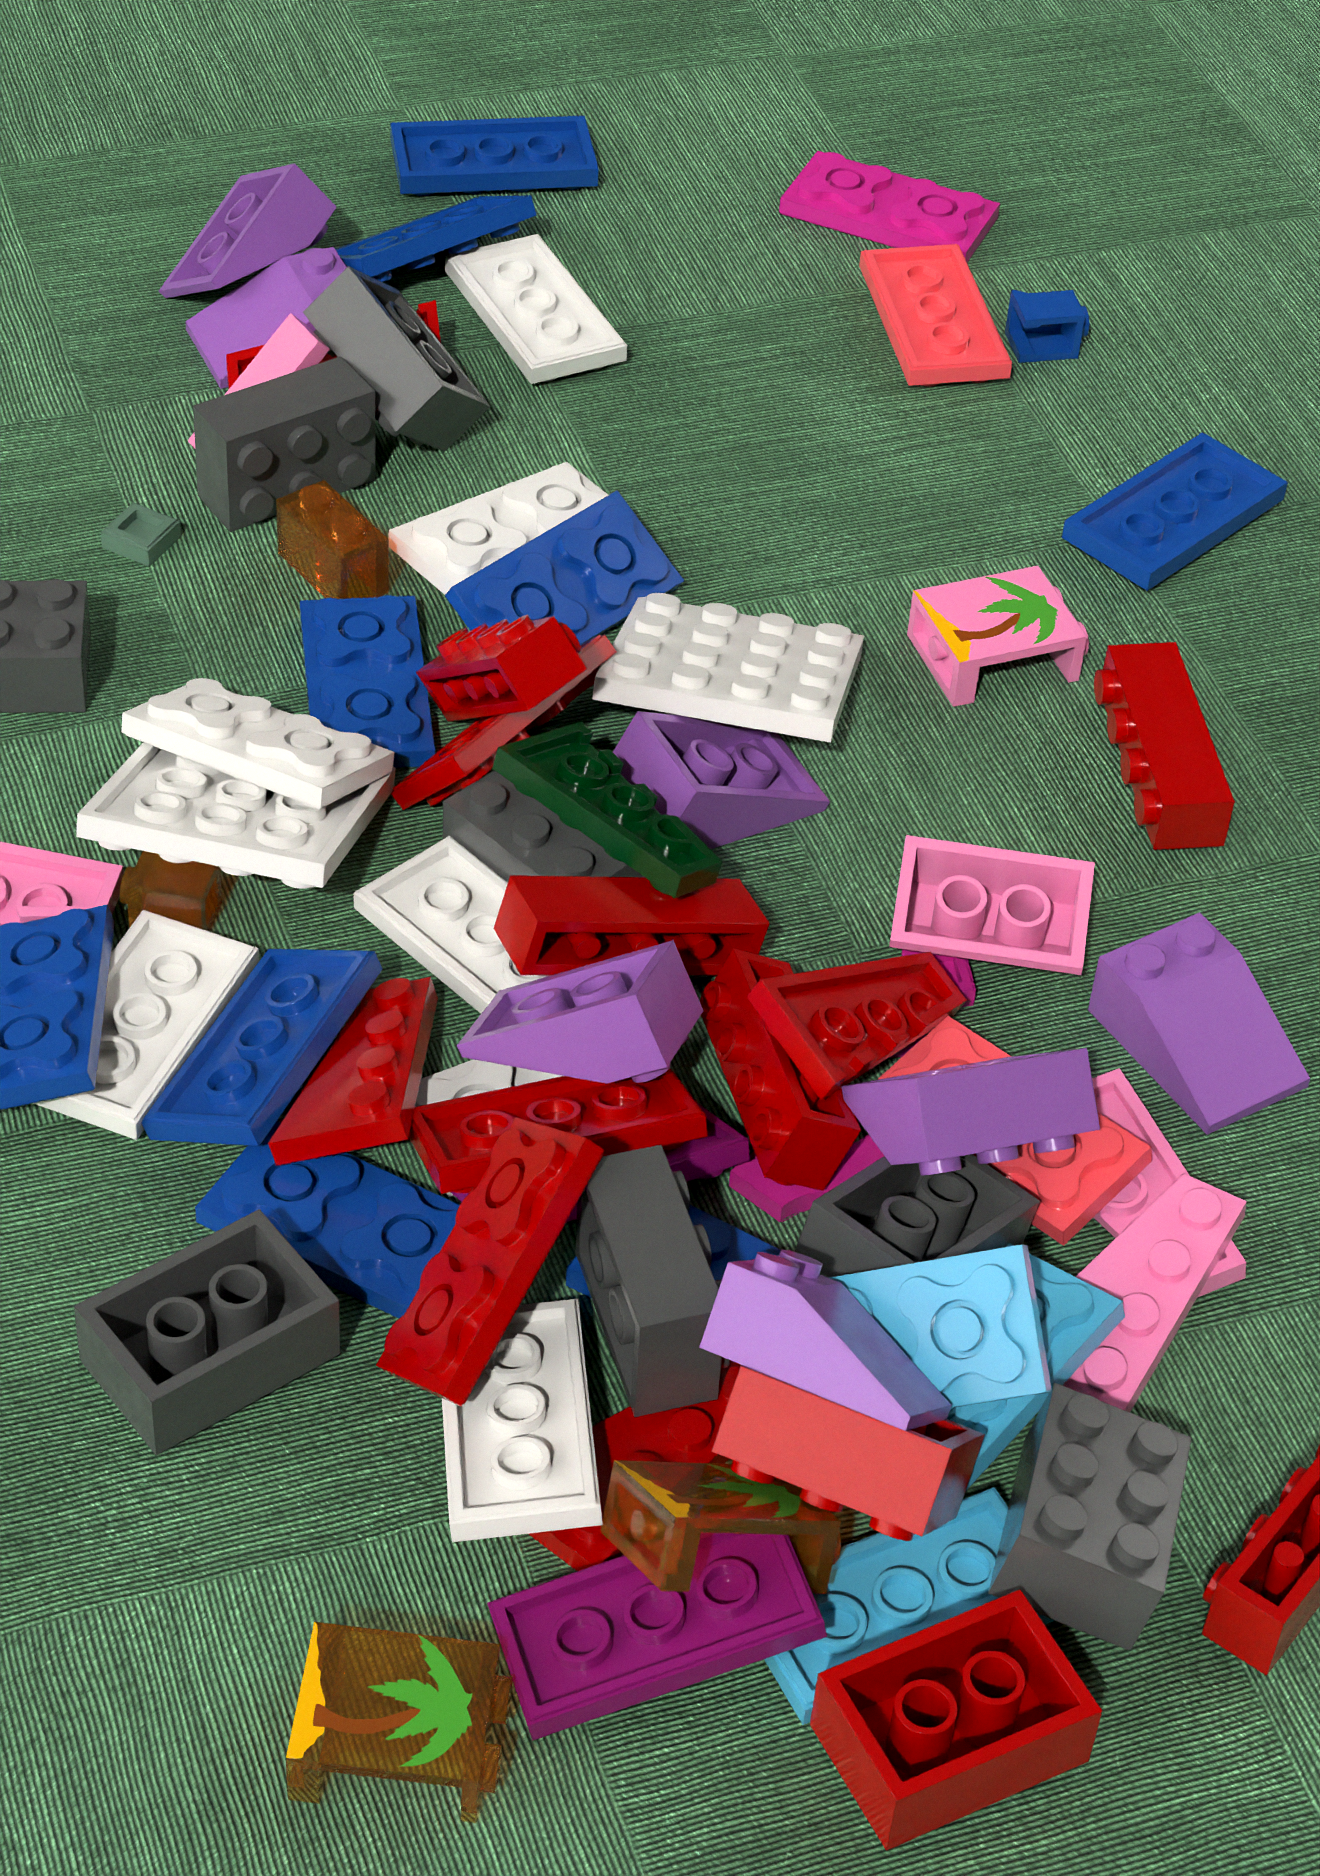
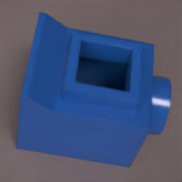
M1011 290L1005 335L1018 363L1077 359L1081 339L1086 337L1089 332V314L1087 308L1084 305H1080L1074 291L1025 293Z

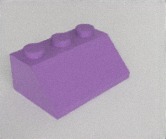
M1087 1048L1010 1056L841 1086L843 1100L891 1165L918 1163L920 1175L962 1169L960 1156L975 1153L978 1164L1019 1158L1017 1145L1033 1143L1034 1153L1070 1149L1075 1147L1074 1134L1100 1130Z

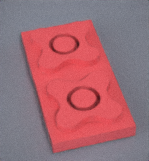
M959 244L861 251L859 267L909 386H935L941 383L968 381L982 383L988 380L1010 378L1012 361Z
M947 1016L877 1080L1010 1057V1055L950 1016ZM1098 1113L1100 1130L1074 1134V1148L1034 1153L1033 1143L1017 1145L1019 1158L987 1164L1040 1200L1031 1224L1063 1246L1152 1162V1147Z

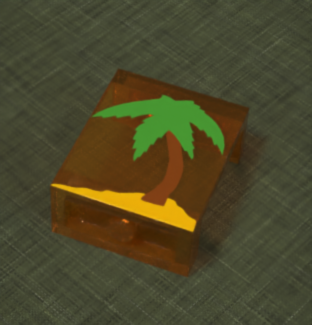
M614 1460L602 1520L603 1525H601L600 1532L660 1591H690L701 1533L788 1535L812 1593L827 1594L831 1569L837 1562L841 1551V1535L839 1531L841 1521L831 1512L803 1501L799 1497L802 1488L776 1477L773 1484H763L749 1480L734 1473L730 1469L732 1464Z
M314 1622L286 1755L288 1800L319 1804L326 1771L462 1788L461 1821L477 1823L481 1792L496 1794L499 1779L502 1745L489 1743L492 1723L506 1725L510 1709L513 1678L499 1675L500 1644Z

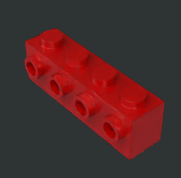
M527 614L511 623L504 619L491 627L484 623L471 631H468L466 627L458 630L436 646L441 655L416 671V673L449 722L529 711L587 670V667L578 655L581 653L580 643L566 624L558 622L554 616L531 620Z
M1177 643L1108 645L1104 667L1095 672L1094 694L1097 704L1104 705L1108 715L1107 733L1111 744H1118L1121 753L1120 768L1124 784H1131L1135 794L1134 812L1137 824L1146 827L1153 850L1224 846L1235 801Z
M510 875L493 929L520 975H554L674 940L688 975H718L733 948L759 955L770 923L740 879L717 878L716 883L673 898L656 890L645 877Z
M733 948L715 980L709 982L702 992L700 1004L703 1012L701 1017L764 1178H769L784 1186L795 1184L823 1191L861 1131L855 1115L843 1100L842 1088L822 1101L819 1099L778 1040L767 1031L763 1024V1019L746 997L760 979L794 974L790 964Z
M1320 1445L1315 1455V1461L1308 1469L1300 1466L1293 1473L1282 1491L1279 1499L1280 1505L1271 1516L1263 1513L1258 1517L1244 1539L1241 1554L1233 1564L1224 1561L1210 1579L1202 1597L1204 1601L1211 1604L1202 1635L1266 1676L1320 1607Z

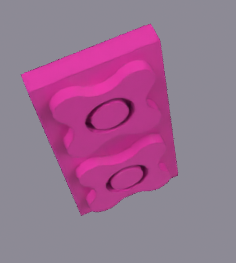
M817 151L780 198L779 213L894 248L959 244L965 260L968 262L998 219L1000 203L984 199L981 195L974 192H960L939 186L929 179H915L891 172L883 166H870L852 161L838 153Z

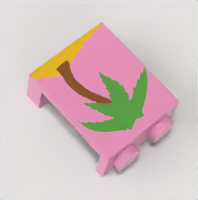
M1039 566L913 590L907 636L953 707L974 703L980 667L1049 653L1068 683L1079 681L1083 656L1087 654L1089 649L1087 631L1081 622L1076 621L1065 605L1060 590L1056 586L1051 585Z

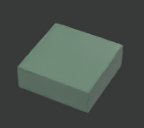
M134 502L101 531L102 548L148 567L181 537L179 520Z

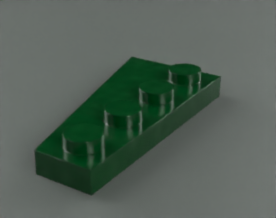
M582 721L498 747L492 769L512 782L520 793L536 799L557 814L565 825L578 829L602 846L610 857L624 862L647 878L656 890L677 898L716 883L723 861L677 816L661 815L655 809L658 797L645 784H630L621 775L624 763L610 749L598 752L590 744L593 732Z

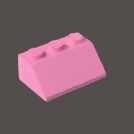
M906 835L889 947L1081 975L1084 963L1095 862Z

